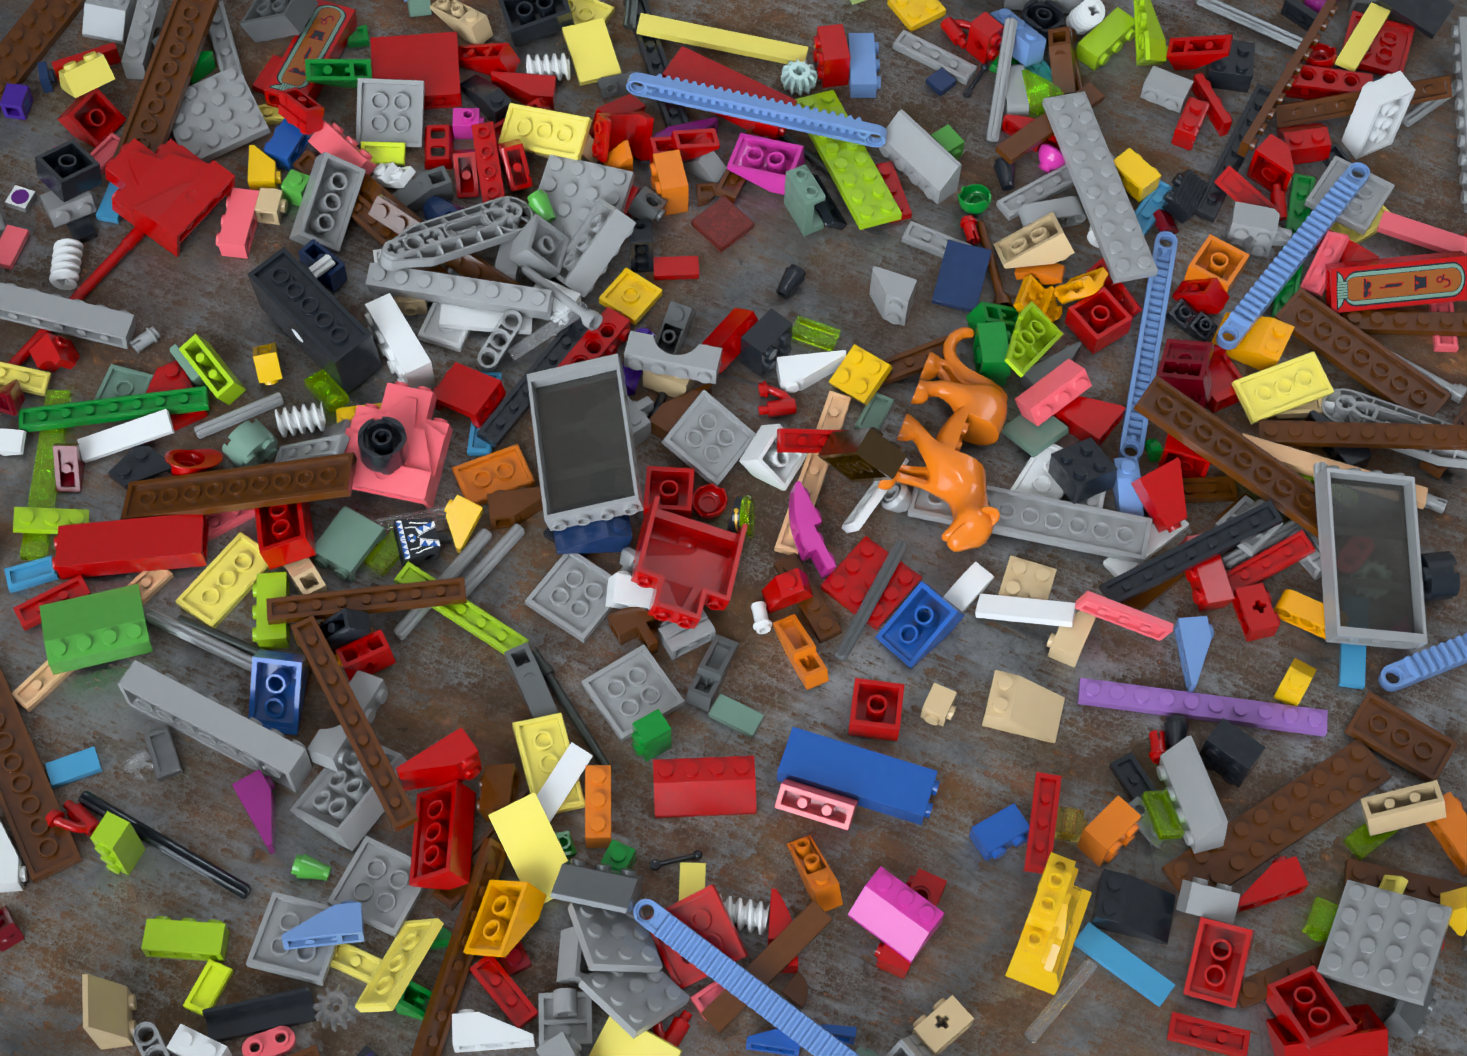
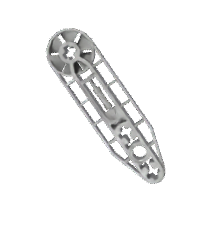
M506 196L410 226L394 239L385 242L381 249L380 264L387 271H396L402 268L431 267L514 240L523 229L518 227L520 220L528 223L534 214L531 207L525 201L516 197Z
M1346 388L1334 389L1332 395L1323 398L1321 406L1322 415L1333 422L1451 424ZM1391 449L1437 466L1467 469V450Z

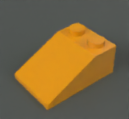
M1225 313L1218 327V330L1212 340L1213 345L1216 344L1218 346L1216 342L1218 331L1231 313ZM1261 316L1239 345L1234 349L1226 350V354L1229 358L1260 371L1278 365L1295 327L1272 317ZM1230 333L1223 334V338L1227 341L1235 339Z
M489 880L463 952L470 955L506 957L539 919L547 895L529 882Z

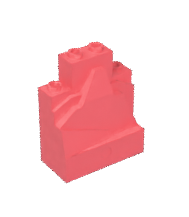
M396 381L395 384L387 383L381 409L369 403H366L365 406L357 405L351 426L346 428L345 434L350 439L344 454L354 452L357 458L352 490L424 504L427 510H433L453 429L445 419L434 418L432 420L437 398L430 388L418 386L417 389L411 388L408 384ZM382 417L394 418L403 425L407 435V460L390 475H384L368 469L360 459L358 431L366 421L373 418L374 420L382 419Z

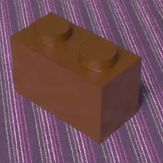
M514 763L484 765V773L480 776L479 780L481 797L477 798V810L482 814L485 822H491L489 814L518 800L520 775Z

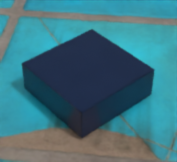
M941 67L926 78V84L941 96L956 85V79Z

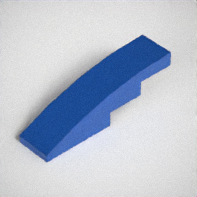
M830 1024L820 1025L843 1043L854 1045L857 1027ZM779 1029L748 1036L746 1041L747 1050L786 1056H799L801 1047Z

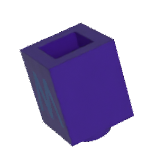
M7 83L0 101L5 118L27 120L34 100L29 86Z

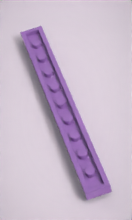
M1080 678L1077 704L1164 716L1178 715L1185 716L1187 719L1217 723L1224 718L1233 725L1323 737L1327 734L1328 710Z

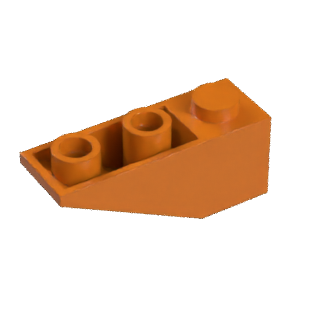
M811 835L787 843V847L811 901L814 900L825 912L843 905L839 882Z

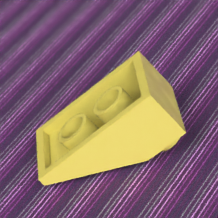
M93 51L84 55V59L77 63L71 61L63 65L64 69L59 71L62 90L77 98L115 80L103 54Z

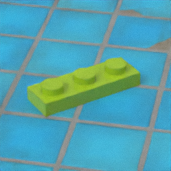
M14 507L13 533L58 534V526L89 523V510Z

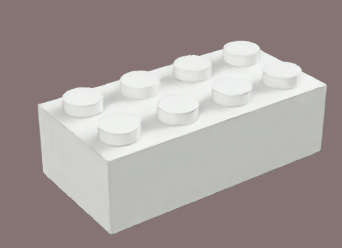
M1401 71L1386 74L1381 79L1374 82L1370 81L1362 87L1341 140L1355 159H1359L1393 143L1415 92V88Z
M388 293L366 303L367 314H364V318L368 324L367 330L372 334L373 339L376 338L378 342L377 348L381 356H386L389 360L387 365L391 373H396L399 377L397 381L404 382L409 387L416 389L418 386L430 389L435 387L432 363L391 294Z

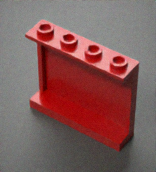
M457 32L370 38L372 79L425 81L424 110L462 107Z

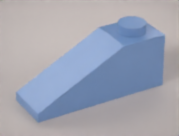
M1114 458L1112 463L1117 467V474L1112 490L1116 511L1144 517L1143 504L1131 485L1132 482L1141 478L1138 458Z
M1207 616L1178 618L1174 627L1186 692H1194L1211 639L1214 637L1213 626L1208 623Z
M347 900L341 902V904H335L282 934L284 949L290 950L365 942L361 902Z

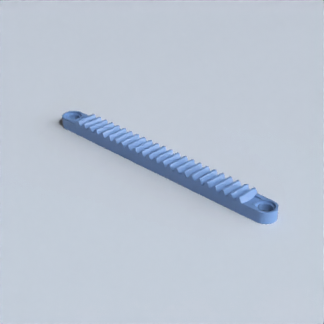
M638 72L629 75L626 85L627 90L633 95L870 147H881L886 142L887 130L883 126L864 122L861 120V117L855 120L852 115L845 118L843 113L836 116L834 111L827 114L825 109L819 112L817 108L810 110L809 106L801 108L800 104L793 106L791 102L784 104L783 100L777 103L774 98H771L769 101L766 100L765 96L758 99L756 94L749 97L747 92L741 95L738 90L732 93L731 89L723 91L722 87L715 89L714 85L706 87L705 83L699 86L696 81L690 84L687 79L681 82L678 77L672 80L669 75L663 78L660 73L657 76ZM633 82L641 83L643 86H637ZM871 134H877L880 138L872 137Z
M1361 162L1352 163L1339 177L1338 181L1335 182L1333 187L1330 188L1329 192L1326 193L1325 197L1321 199L1320 203L1317 204L1316 208L1307 217L1306 221L1302 223L1301 227L1298 228L1297 232L1289 239L1287 245L1274 258L1263 275L1259 277L1258 281L1250 288L1249 292L1246 293L1239 305L1235 307L1234 311L1231 312L1230 316L1220 327L1216 342L1221 348L1225 350L1234 349L1243 340L1326 235L1327 231L1330 230L1364 187L1370 175V169L1367 165ZM1359 171L1363 174V177L1357 178L1352 172ZM1230 333L1235 339L1227 341L1223 338V334Z
M1169 231L1157 234L1153 245L1152 257L1158 272L1156 276L1147 278L1118 450L1119 458L1137 457L1138 462L1144 450L1148 419L1133 408L1156 376L1178 244L1176 235ZM1167 240L1171 243V246L1164 247L1160 244V241ZM1126 448H1133L1137 454L1129 456L1124 450Z
M1467 633L1463 636L1459 635L1453 640L1449 639L1445 643L1441 642L1439 645H1434L1429 649H1424L1420 653L1416 652L1412 656L1408 655L1402 660L1385 666L1378 676L1379 685L1386 691L1394 692L1466 664ZM1386 674H1395L1398 678V682H1388L1385 677Z
M642 899L635 904L633 915L639 924L769 1021L773 1026L781 1030V1032L789 1036L793 1041L797 1042L814 1056H860L657 902L651 899ZM645 905H651L654 909V915L649 920H644L640 914L642 907Z

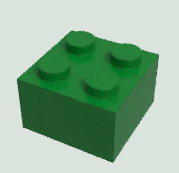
M1005 322L977 323L972 347L976 373L994 381L999 386L1006 385L1007 376H1011V367L1005 362L1011 334L1010 331H1006Z

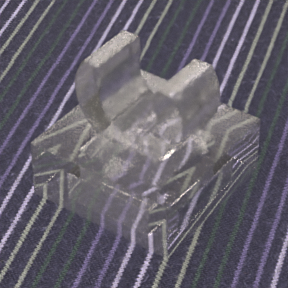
M140 749L121 765L127 773L131 774L134 771V776L139 780L144 779L140 774L142 766H146L151 772L154 770V766L150 762H146L151 756L145 749Z

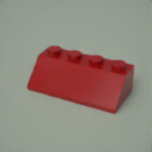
M754 755L653 760L655 818L756 814Z
M458 780L417 794L415 812L419 821L414 823L409 885L412 887L451 890L470 882L476 792Z
M1367 1003L1347 1006L1344 1008L1357 1025V1030L1309 1050L1277 1018L1266 1020L1275 1056H1388V1029Z

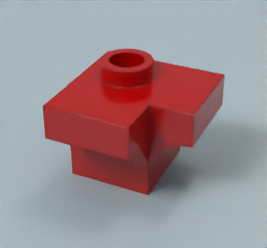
M46 333L29 350L38 368L53 373L60 367L71 370L80 359L71 340L50 333Z

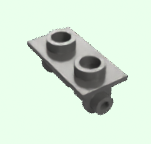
M641 69L605 78L601 77V79L597 80L602 99L630 93L626 87L629 75L635 72L641 73ZM633 82L637 86H643L641 83Z
M1137 796L1128 804L1141 815L1138 823L1140 826L1139 831L1151 843V847L1155 846L1159 849L1165 843L1164 841L1173 835V832Z

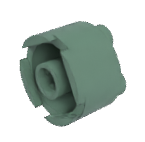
M254 419L253 423L248 420L239 425L228 436L231 440L228 446L224 443L222 447L223 453L239 468L259 465L266 459H273L278 453L276 449L278 440L258 419Z

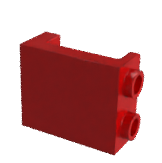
M644 111L597 113L594 124L595 136L594 143L592 144V156L600 162L606 163L608 153L623 141L628 140L632 157L635 156L641 161L649 160L647 146L649 138L652 137L654 118Z
M1216 344L1213 345L1214 350L1209 365L1212 386L1206 404L1212 414L1239 402L1231 383L1243 378L1227 356L1226 350Z
M457 362L446 372L442 381L432 391L437 398L435 409L440 411L444 406L468 416L473 426L478 428L482 427L506 396L501 380Z

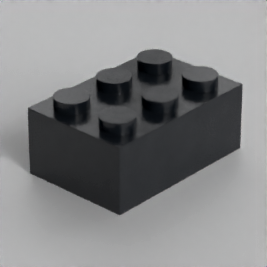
M498 0L515 47L562 31V27L575 25L567 0Z

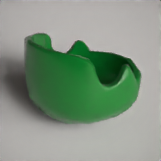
M982 184L963 186L961 192L957 193L961 209L968 214L977 215L983 213L992 201L990 190Z

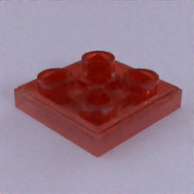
M725 196L691 220V225L721 252L754 228V222Z

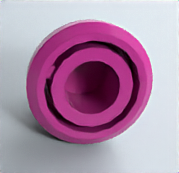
M1042 144L1039 148L1038 158L1040 164L1038 167L1044 172L1049 173L1051 170L1065 165L1066 162L1062 152L1049 144Z

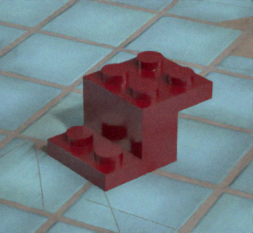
M1167 338L1157 376L1204 409L1206 408L1212 386L1209 365L1214 350L1213 343Z

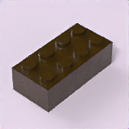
M871 427L832 432L817 456L855 483L893 480L908 455L901 451L902 447L886 440L882 437L883 433L880 430Z

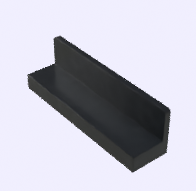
M309 987L202 1010L207 1022L208 1037L217 1042L256 1035L278 1026L292 1027L317 1021L314 999Z

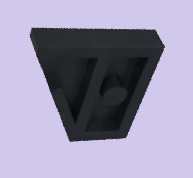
M143 443L135 446L108 472V475L127 490L129 482L155 479L154 476L167 471L170 474L171 465L166 462L163 456Z

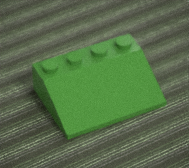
M139 584L39 606L48 664L53 675L153 652Z

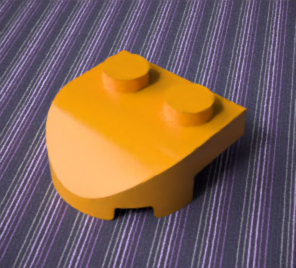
M1102 267L1070 278L1067 283L1055 287L1054 295L1062 305L1093 295L1103 287V282L1108 272Z
M1031 274L1024 277L1013 305L1017 312L1020 313L1032 301L1052 322L1058 320L1062 315V306H1058L1055 299V288L1050 286L1045 289Z

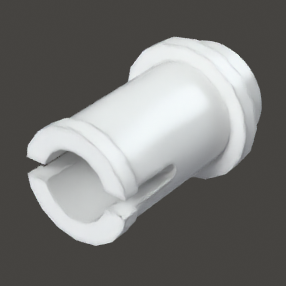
M763 601L753 603L751 605L755 622L753 629L758 634H766L770 632L772 627V621L768 618L766 603Z

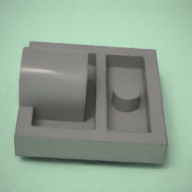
M1245 495L1215 524V527L1266 501L1258 499L1255 502ZM1283 522L1237 545V547L1253 557L1282 529Z
M559 988L554 990L553 993H538L539 1047L562 1031L570 1038L574 1036L581 1047L593 1046L592 999L584 991L577 992L572 988Z

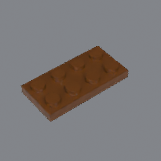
M1370 691L1344 731L1347 735L1354 739L1362 740L1369 748L1427 782L1438 779L1458 744Z

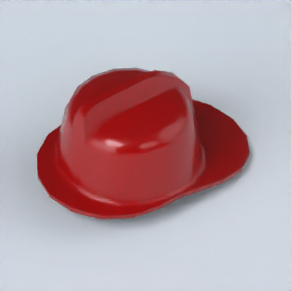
M175 449L165 453L164 457L166 462L171 465V476L206 472L207 468L216 466L223 461L222 453L213 449Z

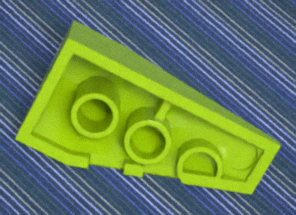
M1133 0L1136 66L1162 65L1167 62L1168 46H1166V40L1151 0Z
M1032 301L1018 315L1005 357V362L1020 377L1063 335L1058 327Z

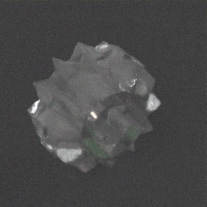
M337 984L335 991L332 992L329 987H326L327 995L318 994L317 998L320 1003L313 1005L314 1010L317 1011L315 1018L317 1021H322L321 1025L324 1029L331 1025L332 1031L336 1032L338 1025H342V1028L347 1030L348 1025L346 1021H356L353 1014L359 1012L355 1008L358 998L356 995L351 996L350 988L342 991L341 986ZM338 1004L340 1010L335 1012L333 1006Z

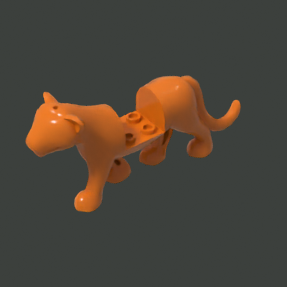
M969 327L958 328L948 335L943 344L944 359L933 352L929 353L910 403L920 405L926 402L929 397H939L951 406L954 414L941 427L936 439L914 417L906 414L896 439L897 441L912 440L919 449L926 467L902 464L893 480H881L877 487L882 490H889L896 482L923 489L948 503L953 520L941 538L947 542L949 549L954 552L978 548L987 543L994 525L1000 519L998 509L988 504L985 469L977 459L959 452L963 443L962 440L976 445L994 444L1002 432L1007 417V394L994 381L966 367L956 354L958 342L972 338L975 335L974 330ZM936 376H938L940 379L938 381H926L931 380Z

